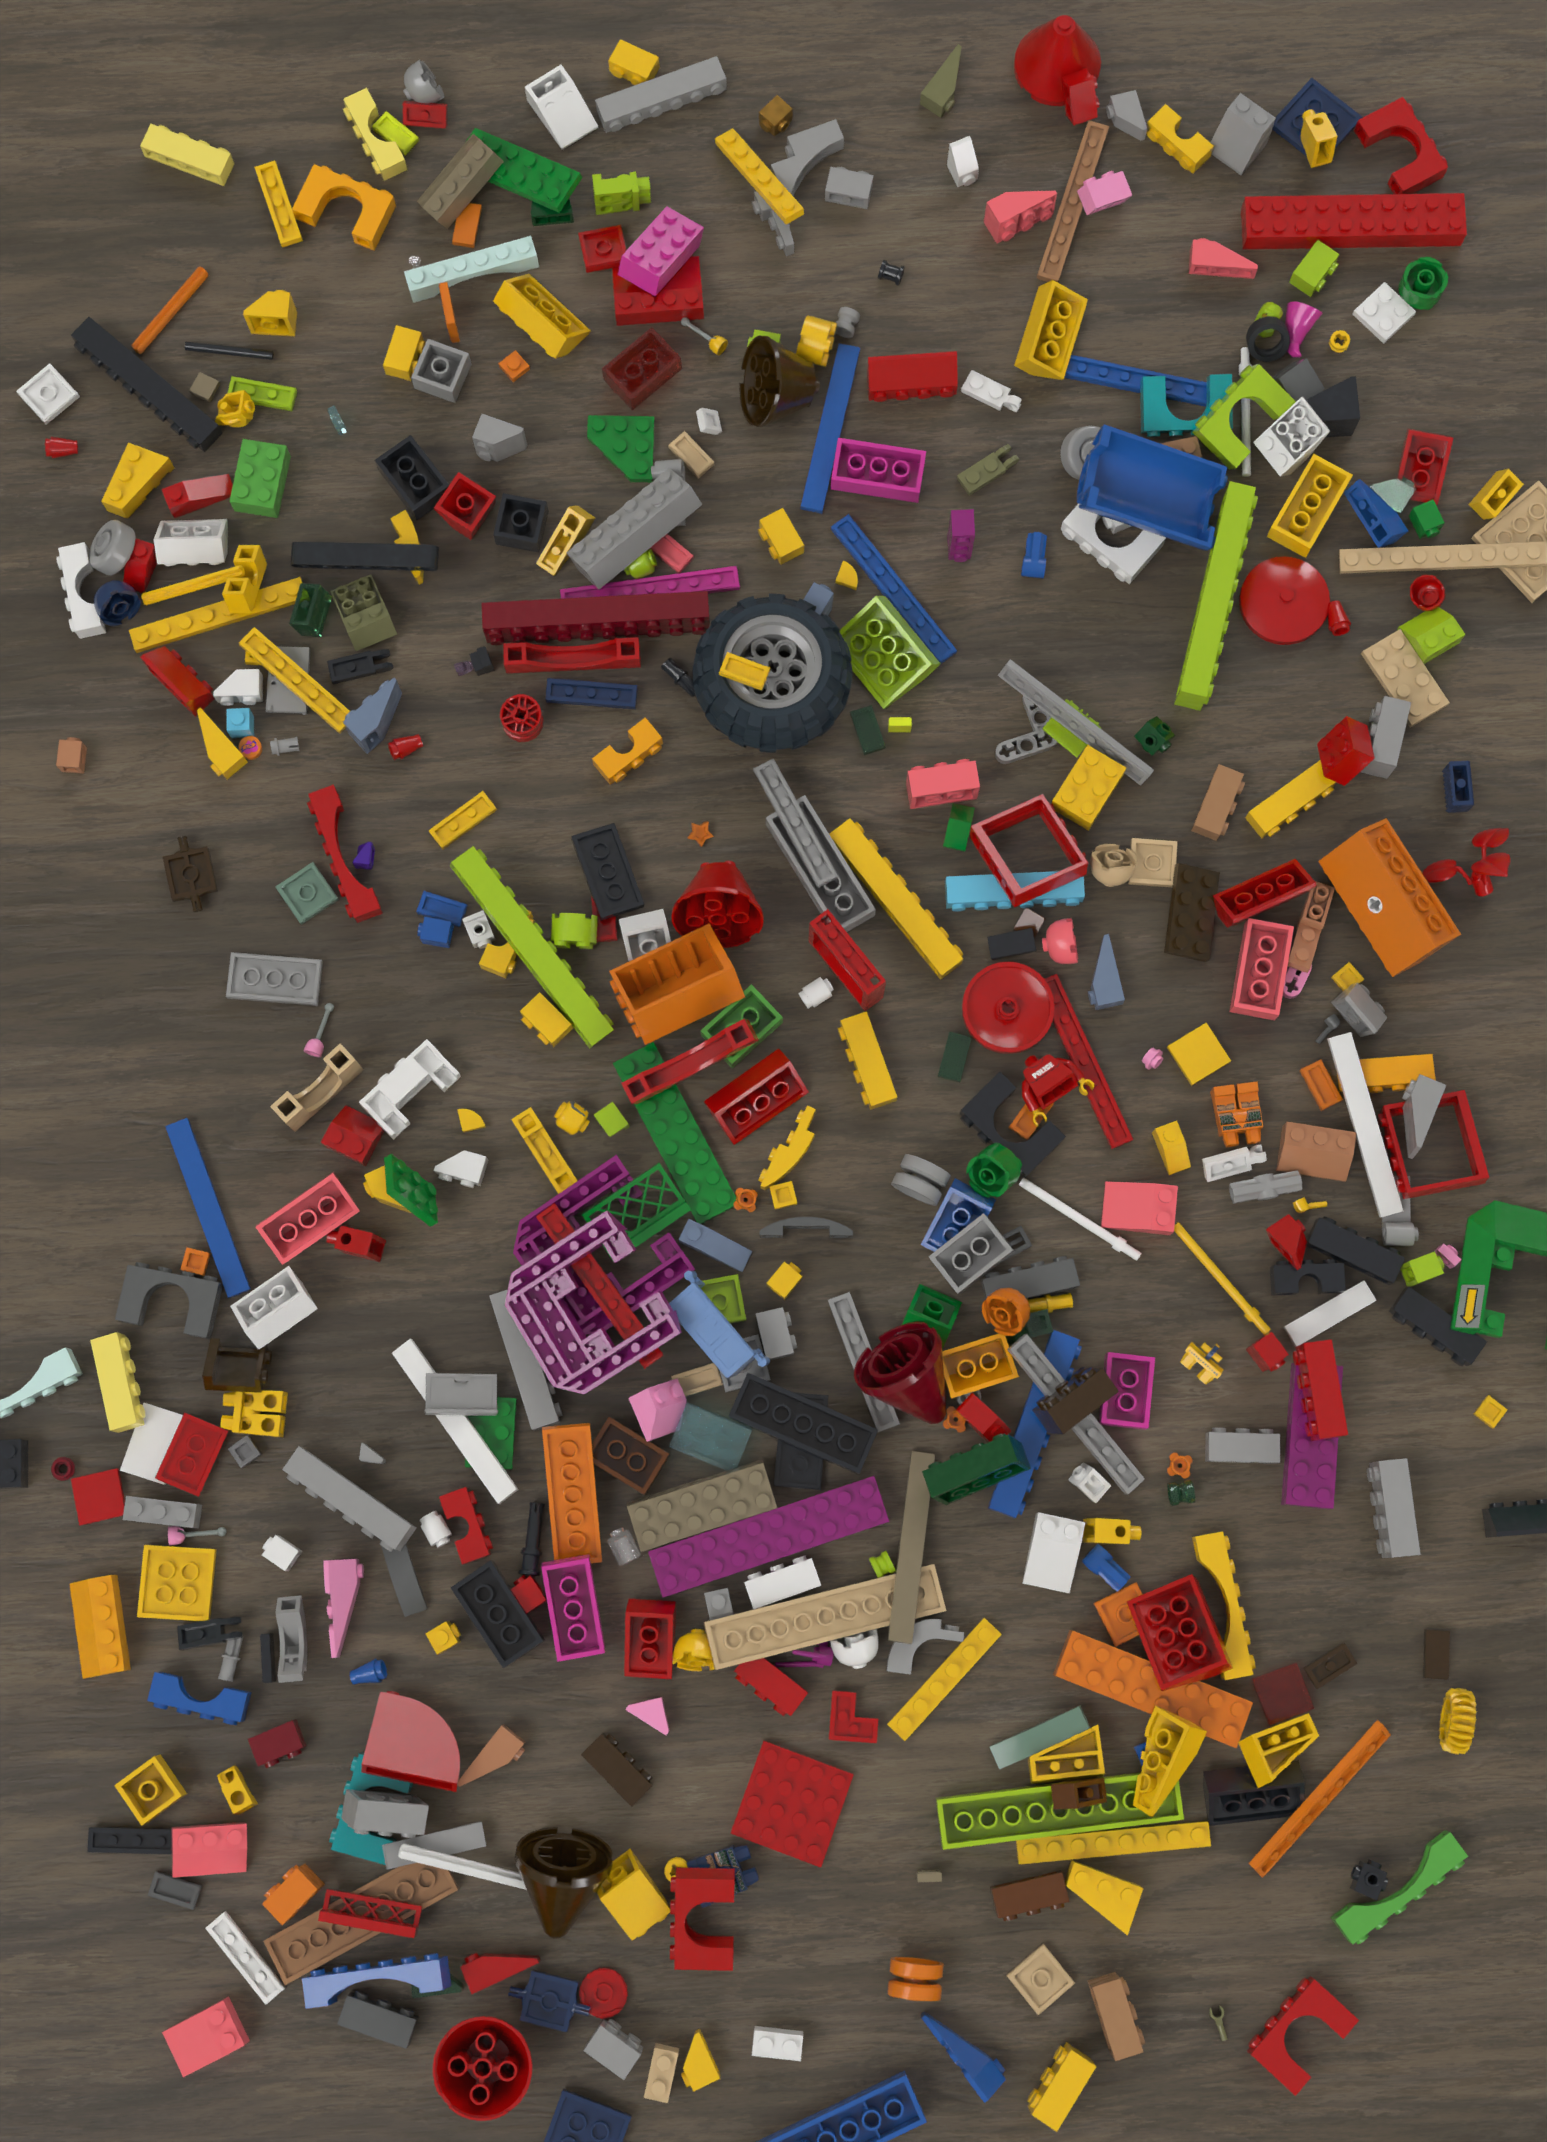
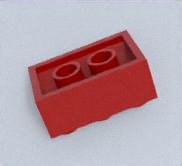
M163 646L140 657L148 670L195 717L198 715L197 710L199 708L204 710L215 699L211 693L212 687L205 680L200 682L196 678L197 672L189 664L185 667L180 662L182 657L174 649L170 652Z

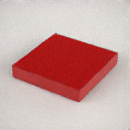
M621 225L578 233L586 273L620 267L621 257L626 252Z
M119 1468L71 1479L79 1526L123 1516L125 1498Z

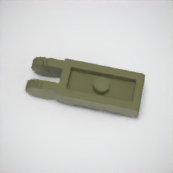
M1009 444L1001 447L995 453H991L957 475V480L969 496L1006 473V470L1018 463L1020 459L1017 455L1010 457L1003 464L999 460L1012 449Z

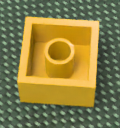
M161 1754L152 1757L114 1785L141 1826L152 1821L187 1795V1792Z

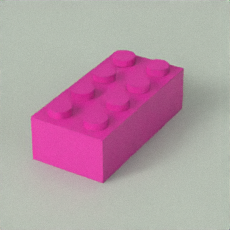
M666 206L622 255L618 275L656 296L699 248L704 227Z
M838 438L831 477V490L918 503L926 451Z
M590 1555L543 1562L541 1569L557 1662L605 1653V1643Z

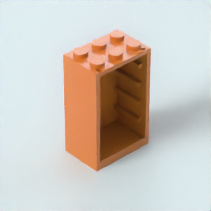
M710 924L609 971L613 979L609 983L614 993H619L615 997L621 1009L626 1008L623 1012L628 1023H634L631 1028L636 1038L641 1037L645 1045L745 998L734 966Z

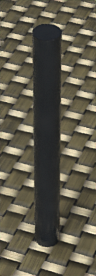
M185 342V350L268 360H273L274 352L269 350Z

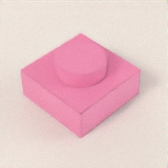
M1442 1244L1435 1250L1436 1255H1439L1443 1263L1450 1269L1462 1260L1457 1256L1459 1254L1457 1250L1451 1245L1446 1246Z

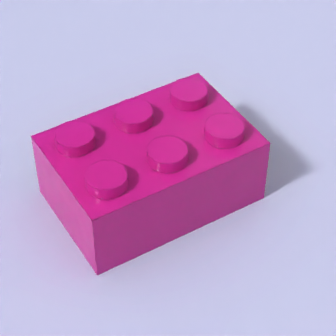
M1112 1352L1105 1354L1104 1371L1119 1392L1100 1406L1098 1422L1101 1425L1141 1430L1149 1428L1155 1357Z

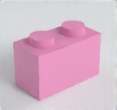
M1114 171L1103 174L1100 179L1096 180L1095 177H1092L1083 182L1084 186L1077 192L1086 215L1122 204L1133 196L1123 171L1115 174Z

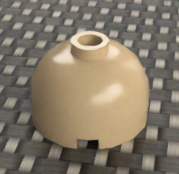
M1116 844L1097 846L1095 851H1092L1090 868L1093 876L1108 887L1126 883L1132 877L1137 863L1136 855L1130 849L1126 848V851L1119 849L1120 845Z

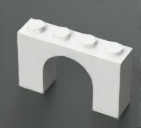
M1078 504L1062 522L1061 530L1063 535L1067 539L1077 542L1081 550L1086 554H1092L1097 558V562L1102 567L1111 569L1120 581H1126L1130 585L1162 548L1166 538L1143 530L1128 546L1121 548L1110 547L1098 538L1095 531V523L1101 516L1080 509V504Z

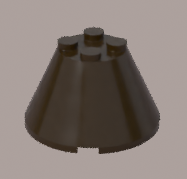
M757 336L748 345L741 366V370H745L744 383H740L739 387L741 406L747 422L756 427H764L805 407H810L814 394H817L820 389V383L816 380L814 363L808 362L768 336Z

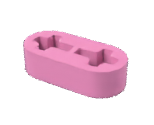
M1312 964L1308 973L1302 971L1299 976L1296 975L1297 969L1288 968L1285 984L1289 985L1294 979L1296 980L1294 988L1297 990H1293L1290 993L1287 991L1288 987L1284 984L1283 996L1285 998L1291 999L1298 996L1311 972Z

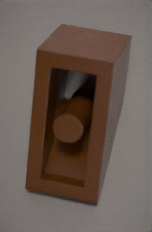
M1104 1778L1051 1784L1054 1809H1077L1107 1803Z

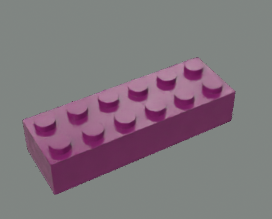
M1291 1363L1281 1505L1327 1510L1334 1509L1338 1438L1311 1441L1310 1436L1307 1437L1305 1431V1422H1308L1307 1414L1303 1413L1301 1408V1399L1304 1398L1303 1391L1298 1388L1297 1375H1300L1299 1367ZM1337 1366L1342 1392L1343 1366Z

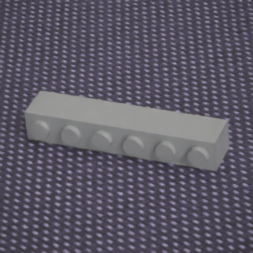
M715 56L595 100L596 110L605 133L615 132L629 124H638L643 119L657 117L665 111L676 110L690 102H699L704 97L722 93L724 90H727L726 76L718 57Z
M505 1290L489 1295L531 1429L536 1431L542 1429V1427L560 1423L559 1417L563 1416L559 1402L554 1403L552 1394L556 1393L550 1381H547L542 1367L505 1307L508 1291Z
M298 1446L282 1469L288 1474L286 1478L297 1486L299 1483L306 1486V1493L314 1498L318 1496L325 1500L323 1504L334 1512L337 1509L344 1513L342 1516L344 1520L352 1525L357 1522L363 1527L361 1531L370 1538L376 1536L381 1539L380 1545L390 1552L393 1549L401 1551L417 1528L300 1446Z

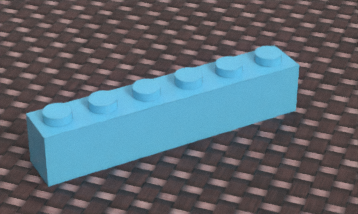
M1059 871L1012 873L1019 886L1024 888ZM993 874L948 876L945 879L946 909L952 908V911H964L965 908L975 907V910H986L990 906H997L998 909L1011 908L1012 903ZM1080 877L1020 905V908L1034 907V904H1043V907H1054L1057 903H1066V906L1079 905V902H1083L1085 898L1084 877Z

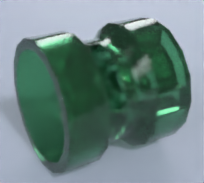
M1184 1480L1180 1484L1176 1482L1167 1483L1168 1498L1171 1506L1179 1505L1181 1502H1186L1187 1504L1195 1503V1491L1192 1480Z

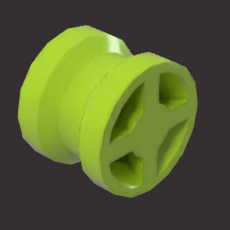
M886 1550L881 1552V1555L878 1557L869 1558L877 1578L884 1577L887 1573L892 1574L896 1572Z

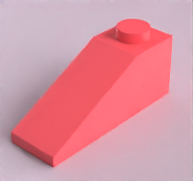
M1205 238L1193 240L1190 248L1189 274L1255 278L1258 265L1216 241H1209Z

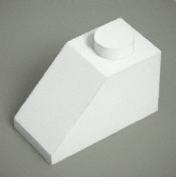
M970 136L949 144L947 166L957 187L971 185L978 179L979 167Z

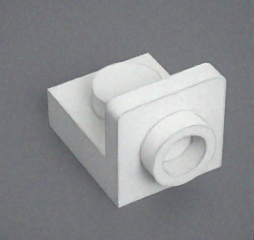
M1085 1463L1076 1467L1069 1478V1481L1077 1486L1094 1503H1097L1111 1487L1094 1468Z

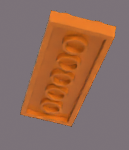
M590 1423L542 1427L554 1560L589 1554L591 1563L602 1562Z

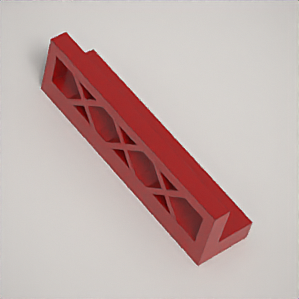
M326 1889L323 1909L319 1913L318 1921L415 1938L418 1933L423 1906ZM331 1895L341 1897L346 1906L339 1911L329 1909ZM346 1898L355 1900L349 1903ZM358 1900L364 1901L370 1909L363 1915L356 1914L351 1907ZM370 1902L377 1903V1905L375 1907H372ZM382 1904L388 1905L393 1915L388 1919H381L375 1909ZM394 1907H399L401 1909L399 1911H396ZM348 1908L351 1913L342 1912V1911H344L345 1909ZM405 1909L416 1910L414 1924L404 1923L399 1913ZM372 1912L374 1917H369L367 1915ZM396 1917L399 1922L392 1921L391 1919Z

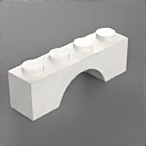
M85 542L58 548L60 556H57V563L59 569L63 570L64 577H61V584L63 590H67L68 598H65L67 610L71 611L72 618L69 619L71 631L75 632L80 639L106 633L105 624L96 613L94 604L85 602L80 595L83 580L94 571L89 563V548Z

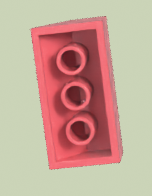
M332 1172L256 1225V1229L283 1265L360 1212L339 1178Z

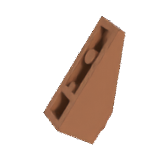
M501 1725L459 1779L458 1786L460 1787L510 1763L513 1759L518 1761L525 1752L523 1745L526 1742L507 1726Z

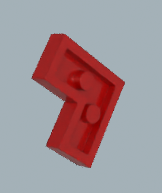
M832 1690L829 1740L877 1743L878 1718L855 1717L856 1692Z

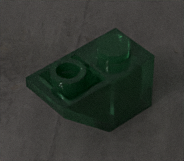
M1048 1310L1030 1313V1318L1021 1331L1014 1336H1006L1008 1345L1014 1344L1024 1334L1034 1339L1053 1333Z

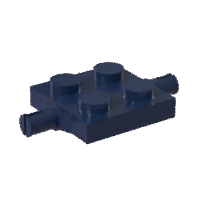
M536 1970L531 1971L529 1983L525 1989L511 1986L508 1996L522 1999L521 2021L563 2032H568L571 2018L575 2013L589 2016L591 2006L577 2003L579 1981Z

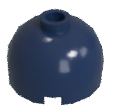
M112 580L103 584L96 591L94 607L104 624L118 626L122 624L121 620L128 616L130 620L135 616L140 608L141 601L138 598L139 595L128 583Z

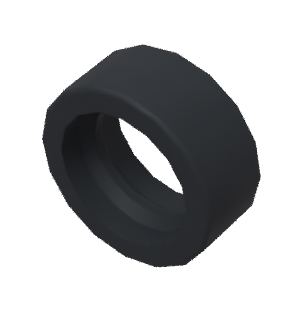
M1267 316L1259 318L1248 328L1246 341L1249 352L1255 359L1262 362L1276 361L1286 353L1289 348L1290 337L1288 329L1282 320L1277 317ZM1268 329L1279 331L1281 340L1273 348L1260 349L1256 346L1255 338L1262 331Z

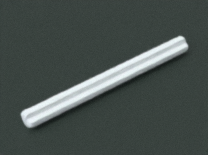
M402 1844L399 1848L398 1857L401 1859L527 1890L519 1872L408 1844Z

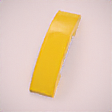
M531 1107L511 1119L558 1194L577 1182L576 1177Z

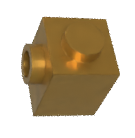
M778 95L759 112L760 127L765 132H770L774 137L779 132H784L793 120V109Z

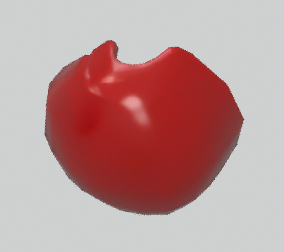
M1421 575L1410 586V598L1418 609L1433 611L1440 607L1445 600V589L1436 576Z

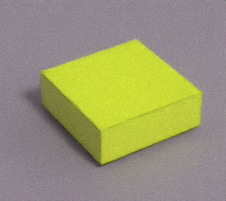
M889 718L888 732H911L912 718Z

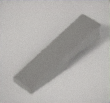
M474 1822L434 1833L419 1835L415 1838L383 1844L382 1848L386 1869H392L417 1863L398 1857L399 1848L402 1844L451 1855L485 1847L486 1841L482 1822Z

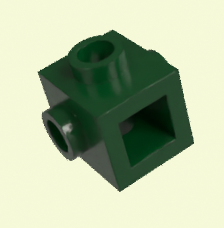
M1158 716L1147 721L1134 735L1141 743L1142 748L1152 756L1158 752L1163 754L1172 745L1170 741L1176 736L1171 731L1170 726Z

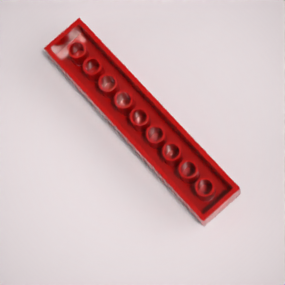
M1464 193L1250 196L1244 198L1241 207L1243 250L1311 249L1317 240L1329 248L1461 246L1467 235Z

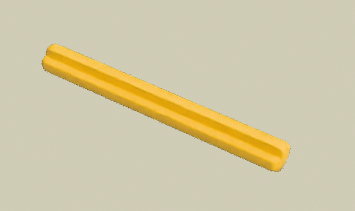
M238 565L145 592L141 595V598L145 605L225 583L227 578H242L245 576V571L242 565Z

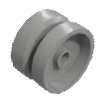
M905 1154L900 1164L904 1172L896 1173L891 1185L916 1200L937 1206L942 1193L936 1187H946L951 1175L927 1160Z

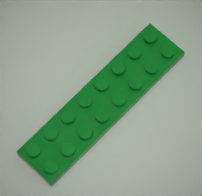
M654 1042L614 1062L613 1066L621 1081L624 1082L641 1072L664 1063ZM675 1084L639 1104H634L685 1202L690 1207L696 1222L703 1224L732 1209L736 1196L677 1085Z

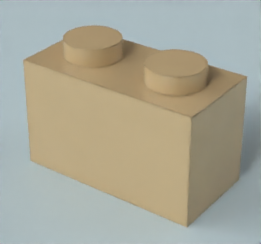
M655 2044L644 2098L668 2103L680 2048Z

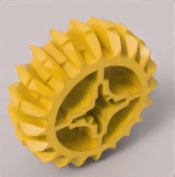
M1450 1688L1444 1697L1439 1722V1739L1443 1751H1448L1452 1754H1465L1470 1749L1472 1738L1474 1737L1477 1713L1475 1696L1472 1691L1462 1688Z

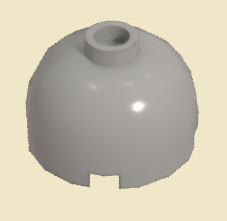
M420 60L406 70L404 74L406 88L403 91L409 101L414 99L418 103H437L445 98L440 84L437 86L434 80L435 76L429 67Z

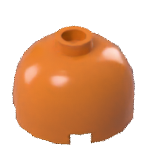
M1000 1288L991 1293L983 1302L982 1314L987 1324L991 1322L996 1327L994 1331L1004 1336H1014L1027 1324L1030 1318V1305L1025 1296L1018 1290Z

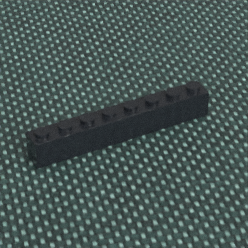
M88 317L71 334L75 342L74 347L81 354L86 352L90 356L91 362L98 368L101 366L107 370L106 374L113 381L116 382L118 379L126 392L130 395L136 394L139 397L138 401L145 408L151 407L155 410L154 414L162 422L168 421L171 424V429L179 436L183 434L187 437L186 441L194 449L199 447L205 453L223 434L217 423L92 318Z

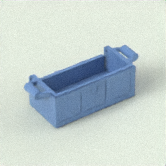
M695 1271L685 1272L684 1278L689 1280L691 1284L669 1304L673 1311L676 1310L679 1323L726 1378L736 1376L755 1359L761 1367L769 1365L770 1359L762 1353V1350L760 1348L752 1350L701 1290L705 1283L697 1277V1273Z

